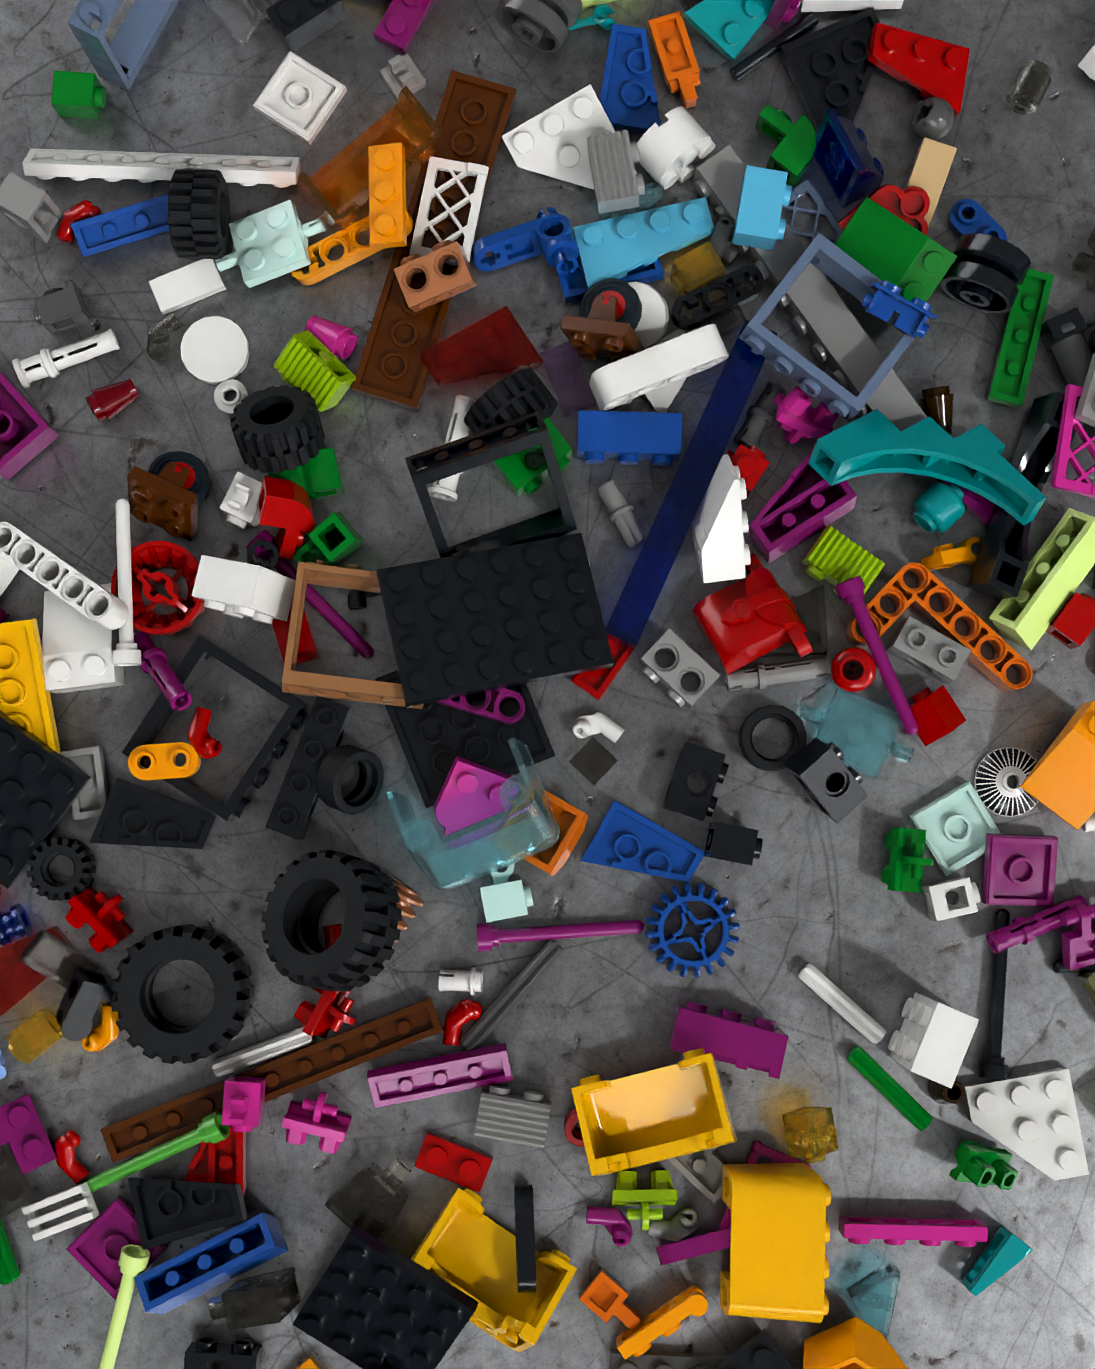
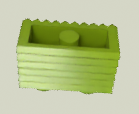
M309 330L294 334L273 364L274 368L278 369L279 373H281V378L293 387H300L302 391L306 390L311 394V397L315 400L317 410L320 412L339 404V401L356 379V376Z
M827 525L801 561L806 566L804 571L810 577L820 582L824 578L834 586L860 575L866 587L863 589L864 594L885 565L883 561L873 556L860 545H857L831 525Z

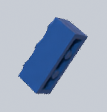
M578 410L577 458H584V463L602 464L604 459H618V463L622 465H636L639 463V460H652V464L657 466L673 465V461H679L681 456L682 413Z

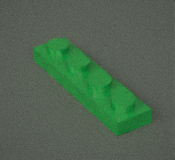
M1029 269L1023 284L1017 286L1019 292L1011 311L1006 316L986 400L1020 408L1023 405L1054 275Z

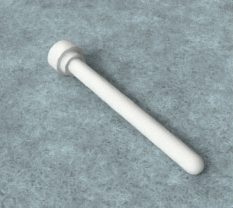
M122 498L117 500L115 504L118 598L127 605L129 615L126 623L119 628V643L116 644V650L112 651L113 666L142 665L141 650H138L137 643H134L130 504L126 499Z

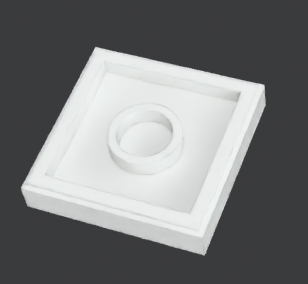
M289 51L254 102L253 108L305 143L311 145L346 94L347 88L339 81Z

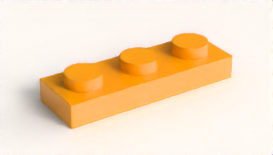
M402 142L368 146L370 246L374 250L407 246L405 147Z

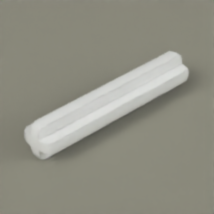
M808 963L801 969L798 974L799 979L871 1043L877 1044L886 1034V1030L815 966Z
M303 1026L217 1057L211 1061L212 1069L216 1077H222L310 1045L314 1039L302 1031L305 1027Z

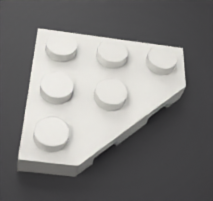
M591 84L502 135V138L518 168L595 190L588 154L587 137H594L603 133H615V130Z
M1061 1067L1007 1077V1080L993 1079L963 1085L969 1121L1054 1181L1089 1175L1068 1068Z

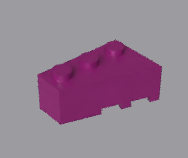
M815 444L801 464L790 474L789 479L779 491H776L750 524L749 538L768 564L821 531L827 525L852 511L855 507L857 495L846 480L830 486L808 464Z
M687 1000L686 1006L677 1004L668 1044L670 1050L685 1053L704 1048L705 1054L712 1053L714 1060L734 1064L736 1068L743 1070L751 1068L768 1072L769 1077L780 1078L789 1036L780 1028L775 1027L776 1021L762 1017H755V1022L742 1020V1013L728 1009H721V1013L717 1014L707 1011L708 1005Z

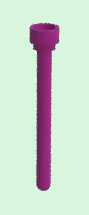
M265 529L256 535L246 547L248 550L253 543L260 540L270 541L276 548L277 545L275 544L276 539ZM258 546L254 550L257 552V554H253L256 559L260 557L265 561L268 558H272L270 549L264 551L262 546ZM279 557L274 568L281 575L296 581L297 570L285 558ZM307 584L305 599L363 658L368 659L372 657L374 653L373 648L310 584Z
M858 575L835 585L834 587L839 599L843 598L845 604L849 603L905 732L909 735L916 734L919 729L918 724L862 598L865 596L863 589L866 587L861 576Z
M640 920L498 929V926H491L490 923L476 924L478 952L492 951V947H499V943L639 934L644 930V924Z

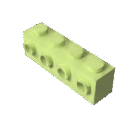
M1069 508L1029 562L1018 597L1002 599L989 617L1005 639L1029 650H1032L1095 564V517Z

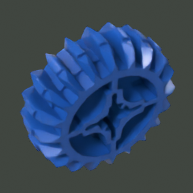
M684 883L685 894L681 895L679 889L676 886H672L671 892L674 898L669 900L664 893L659 895L660 900L665 903L662 909L656 904L650 906V909L659 914L657 919L646 917L645 920L646 923L655 925V930L645 931V937H656L657 939L656 942L648 945L650 951H656L661 948L662 952L657 955L655 960L658 963H662L666 958H669L670 961L666 967V970L672 972L676 965L679 964V975L681 977H686L688 967H692L693 976L699 978L701 974L700 966H704L706 972L711 975L714 973V969L710 964L712 961L715 960L721 967L726 965L725 961L719 957L722 952L729 956L734 955V951L726 947L728 941L732 943L739 942V937L729 935V930L740 928L738 922L728 923V918L736 915V910L732 908L723 911L722 908L728 904L729 899L723 897L718 902H715L714 899L718 894V890L712 888L708 895L705 896V884L703 883L698 884L696 893H692L691 883ZM686 902H704L716 914L709 917L695 918ZM676 907L680 917V924L677 929L664 936L665 920L670 911ZM685 913L693 924L703 925L701 926V931H697L699 936L696 938L699 946L690 935H681L687 923ZM720 924L719 939L715 947L708 953L704 941L705 935L714 926ZM689 942L696 951L698 958L680 957L674 954L668 946L675 943Z

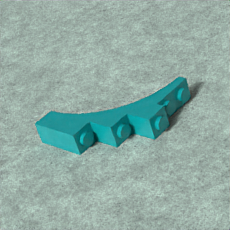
M876 409L817 439L808 464L830 486L853 477L874 473H909L951 482L973 491L1003 508L1023 526L1034 520L1046 499L1034 485L1001 456L1006 446L983 424L953 439L930 416L900 431Z

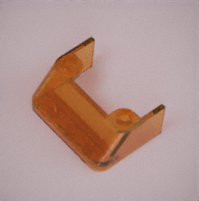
M405 86L400 91L396 105L309 178L302 172L298 176L296 191L333 230L339 226L342 230H345L359 218L356 212L369 202L368 146L402 142L405 147V165L407 170L416 161H419L421 165L424 164L437 152L433 146L438 142L443 131L408 87Z

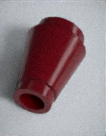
M129 378L126 381L91 390L92 394L85 397L94 416L100 422L104 419L111 420L135 399L140 397Z

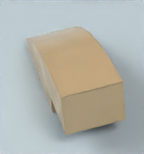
M924 137L904 188L917 186L927 192L930 199V207L924 218L929 227L957 148Z

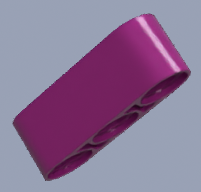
M506 688L486 691V700L477 707L469 705L466 701V696L435 701L438 704L504 724L517 723L525 714V702L522 696ZM508 698L516 700L520 706L518 713L512 717L504 716L499 710L501 702Z

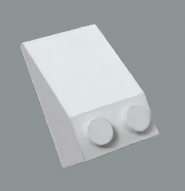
M111 583L100 584L111 593ZM44 591L42 658L46 691L59 694L125 685L123 666H113L112 651L116 650V644L119 643V628L116 630L107 629L87 618L51 591Z

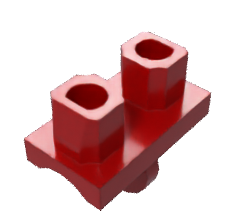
M90 886L82 893L74 895L68 901L71 908L65 919L73 928L80 929L88 924L95 931L88 940L90 946L97 953H101L109 947H114L128 938L134 931L123 920L126 915L118 907L124 901L120 894L110 899L103 891L97 893Z
M312 988L322 994L317 1005L304 1000L294 1014V1017L305 1026L302 1030L304 1033L312 1037L317 1035L322 1038H326L330 1029L338 1032L343 1022L353 1025L357 1019L349 1012L354 1003V1000L348 997L351 991L332 992Z

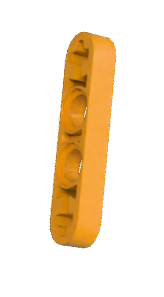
M406 210L408 236L413 229V219ZM369 216L310 245L307 248L311 261L309 266L310 272L304 274L302 272L304 268L302 267L290 272L292 276L302 285L310 286L382 250H374L370 243L367 245L358 244L360 233L369 230ZM342 245L344 247L342 257L335 261L329 260V250L333 246ZM318 255L325 263L324 266H321L319 264L320 260L317 258Z

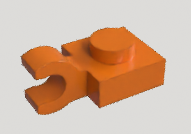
M602 1268L579 1296V1300L606 1323L614 1315L625 1326L634 1331L642 1320L640 1318L642 1314L630 1304L624 1302L629 1295V1291Z

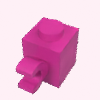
M230 1076L225 1080L222 1125H232L231 1130L236 1132H251L253 1127H258L263 1122L266 1078Z

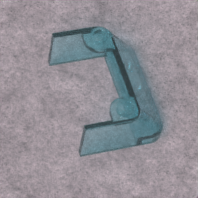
M513 737L508 740L520 773L506 779L500 788L499 796L504 811L442 838L432 821L415 817L407 796L394 791L385 793L404 845L428 881L435 888L452 890L544 851L557 842L560 833L558 823L528 747L518 739Z

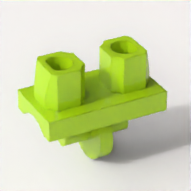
M669 1170L651 1171V1189L637 1190V1171H618L616 1190L612 1192V1206H641V1209H627V1220H641V1229L649 1230V1220L663 1219L662 1208L649 1209V1206L676 1205L678 1200L677 1189H673Z

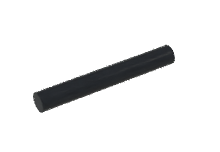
M810 12L731 68L730 74L735 81L740 80L778 53L781 45L799 38L818 24L816 15Z

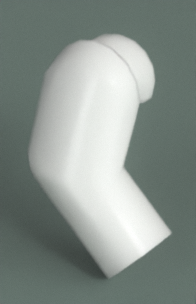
M598 711L580 715L574 720L572 732L578 738L583 739L587 736L602 733L614 743L625 731L624 728Z

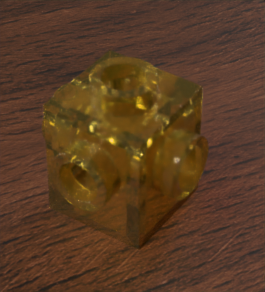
M801 1107L782 1115L789 1157L804 1158L805 1163H817L826 1160V1154L839 1150L832 1107Z

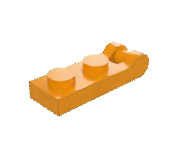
M697 1285L688 1287L644 1317L634 1331L628 1328L616 1337V1345L623 1358L627 1359L631 1355L638 1357L644 1354L652 1346L651 1342L660 1335L667 1337L680 1328V1322L689 1315H704L708 1309V1302L703 1289Z

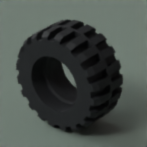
M320 850L317 853L310 852L303 855L301 861L294 860L286 867L287 872L285 875L280 874L274 881L276 886L273 892H268L265 900L268 902L267 910L262 912V922L265 923L262 937L263 942L269 945L266 952L270 961L276 962L275 968L282 976H287L291 982L298 985L332 992L351 991L354 986L362 987L369 983L371 980L369 976L376 977L384 969L382 963L385 960L390 961L395 951L392 949L394 941H399L401 930H398L397 926L398 921H402V911L396 906V903L400 902L397 890L391 888L393 885L392 880L386 873L381 872L380 867L374 863L340 851ZM341 891L346 905L345 924L336 942L324 951L318 938L319 917L328 900Z
M183 924L152 932L128 950L129 955L122 959L116 968L120 972L118 978L112 980L111 991H116V999L111 1001L112 1012L118 1011L120 1020L116 1021V1024L120 1031L125 1029L130 1037L126 1041L133 1048L139 1045L144 1049L143 1055L151 1059L156 1056L160 1057L163 1063L173 1064L176 1061H182L183 1064L201 1058L205 1059L214 1054L239 1034L244 1027L243 1022L245 1018L249 1017L252 1006L249 1004L250 998L254 996V985H250L249 976L252 975L250 965L245 966L242 957L245 955L239 947L234 948L230 944V938L224 934L218 935L214 933V929L206 926L196 927L194 924ZM175 960L196 962L206 970L213 982L215 991L213 1008L204 1020L192 1026H178L169 1022L161 1015L154 1002L153 984L155 977L162 967Z

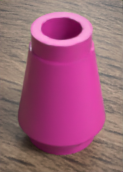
M316 315L312 316L306 324L305 331L309 330L337 358H348L357 345L358 337L350 327Z

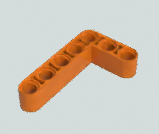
M908 563L899 569L865 604L879 637L911 606L939 633L970 649L971 652L967 659L1002 691L1010 692L1022 689L1029 685L1032 680L1033 672L1029 663L920 563ZM905 572H911L916 575L918 579L917 588L913 589L906 586L903 580ZM885 596L893 600L895 604L893 613H886L881 609V597ZM930 596H938L943 601V610L941 612H935L931 609L929 605ZM854 616L846 626L847 639L855 646H868L865 638L860 637L856 631L858 622ZM957 619H962L968 624L969 630L966 636H961L956 632L954 625ZM983 642L990 644L994 650V656L991 660H987L981 655L980 647ZM1009 666L1016 668L1019 672V680L1016 684L1009 682L1006 677V670Z

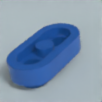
M972 199L957 201L947 215V224L959 239L965 234L980 233L1007 241L1004 229L979 203ZM962 211L970 212L972 219H965L962 216Z

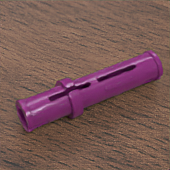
M144 632L135 634L134 643H137L138 650H141L142 665L140 667L142 670L151 675L173 710L181 711L188 708L192 702V695L169 666L168 657L165 652L155 646L149 634L145 635Z
M1077 895L1075 898L1049 907L1029 917H1017L1012 920V924L993 932H988L986 935L987 943L995 954H999L1001 951L1020 943L1023 945L1030 944L1035 937L1063 926L1060 921V913L1069 911L1074 905L1083 903L1088 906V903L1082 895Z

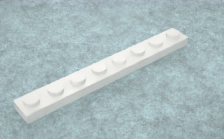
M31 148L22 162L25 176H36L42 180L55 177H70L75 181H83L89 178H104L108 182H117L122 179H137L141 183H152L156 180L171 181L176 169L220 170L225 181L229 183H239L241 186L272 184L279 188L296 185L301 171L300 157Z

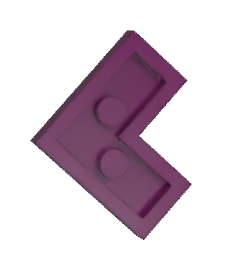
M29 1093L0 1107V1146L8 1144L21 1176L57 1159Z

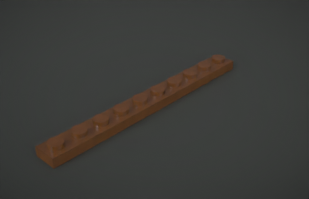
M429 997L234 1076L266 1078L265 1102L440 1033L444 1028L432 997ZM228 1078L102 1128L101 1132L112 1162H117L198 1128V1124L202 1122L205 1116L216 1111L222 1113L224 1084Z

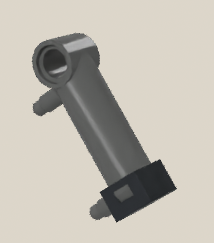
M1078 307L1048 319L1042 324L1040 332L1042 343L1046 351L1052 350L1068 385L1084 386L1093 352L1083 332L1088 327L1095 325V311L1081 315ZM1084 423L1083 428L1090 438L1095 434V427Z

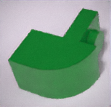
M767 104L759 114L755 127L778 144L769 157L766 169L788 172L786 184L791 185L793 188L810 164L816 148V133L812 123L804 114L794 124L783 110L773 109Z
M333 512L308 534L311 540L293 555V559L297 564L298 562L316 563L317 560L326 562L328 566H337L342 560H347L361 546L363 538L341 512Z

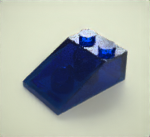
M834 108L826 110L815 137L816 148L813 157L843 209L870 195L879 188L884 179V170L880 161L876 157L872 158L867 149L868 143L864 132L860 128L856 129L850 118Z

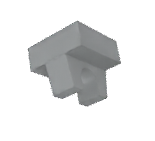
M408 53L402 57L400 54L388 60L386 67L379 70L381 78L398 103L426 86V80Z

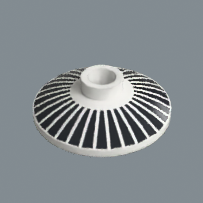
M1000 748L990 752L980 761L974 775V788L985 808L1000 816L1013 817L1028 812L1038 803L1035 798L1019 787L1037 764V761L1030 754L1017 748ZM1010 775L1017 778L1018 783L1015 788H1010L1007 785V778Z

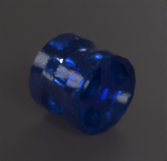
M20 903L11 906L7 912L3 913L0 911V944L2 946L11 944L14 938H26L32 935L31 921Z

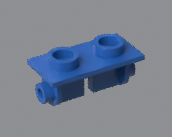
M884 279L881 284L871 283L870 286L876 289L874 295L867 292L862 300L861 305L866 307L865 311L885 322L889 321L895 311L899 313V316L893 326L911 335L913 338L919 336L923 339L930 327L925 324L927 318L931 320H936L937 318L936 315L930 312L933 306L915 296L912 301L901 297L899 293L902 289Z

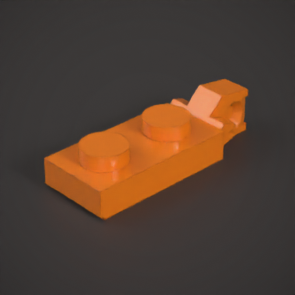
M677 11L648 20L647 27L667 87L669 86L671 94L678 92L681 104L685 109L697 106L696 99H698L695 86L700 85V70L681 12Z

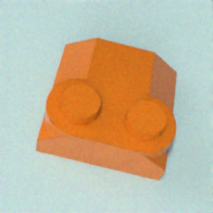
M527 780L524 790L497 836H494L492 841L554 876L564 866L580 839L589 815Z

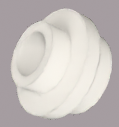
M230 379L221 382L216 387L214 401L222 412L233 414L235 406L241 404V400L249 396L241 382ZM235 391L237 394L236 398L233 401H226L225 395L227 392Z

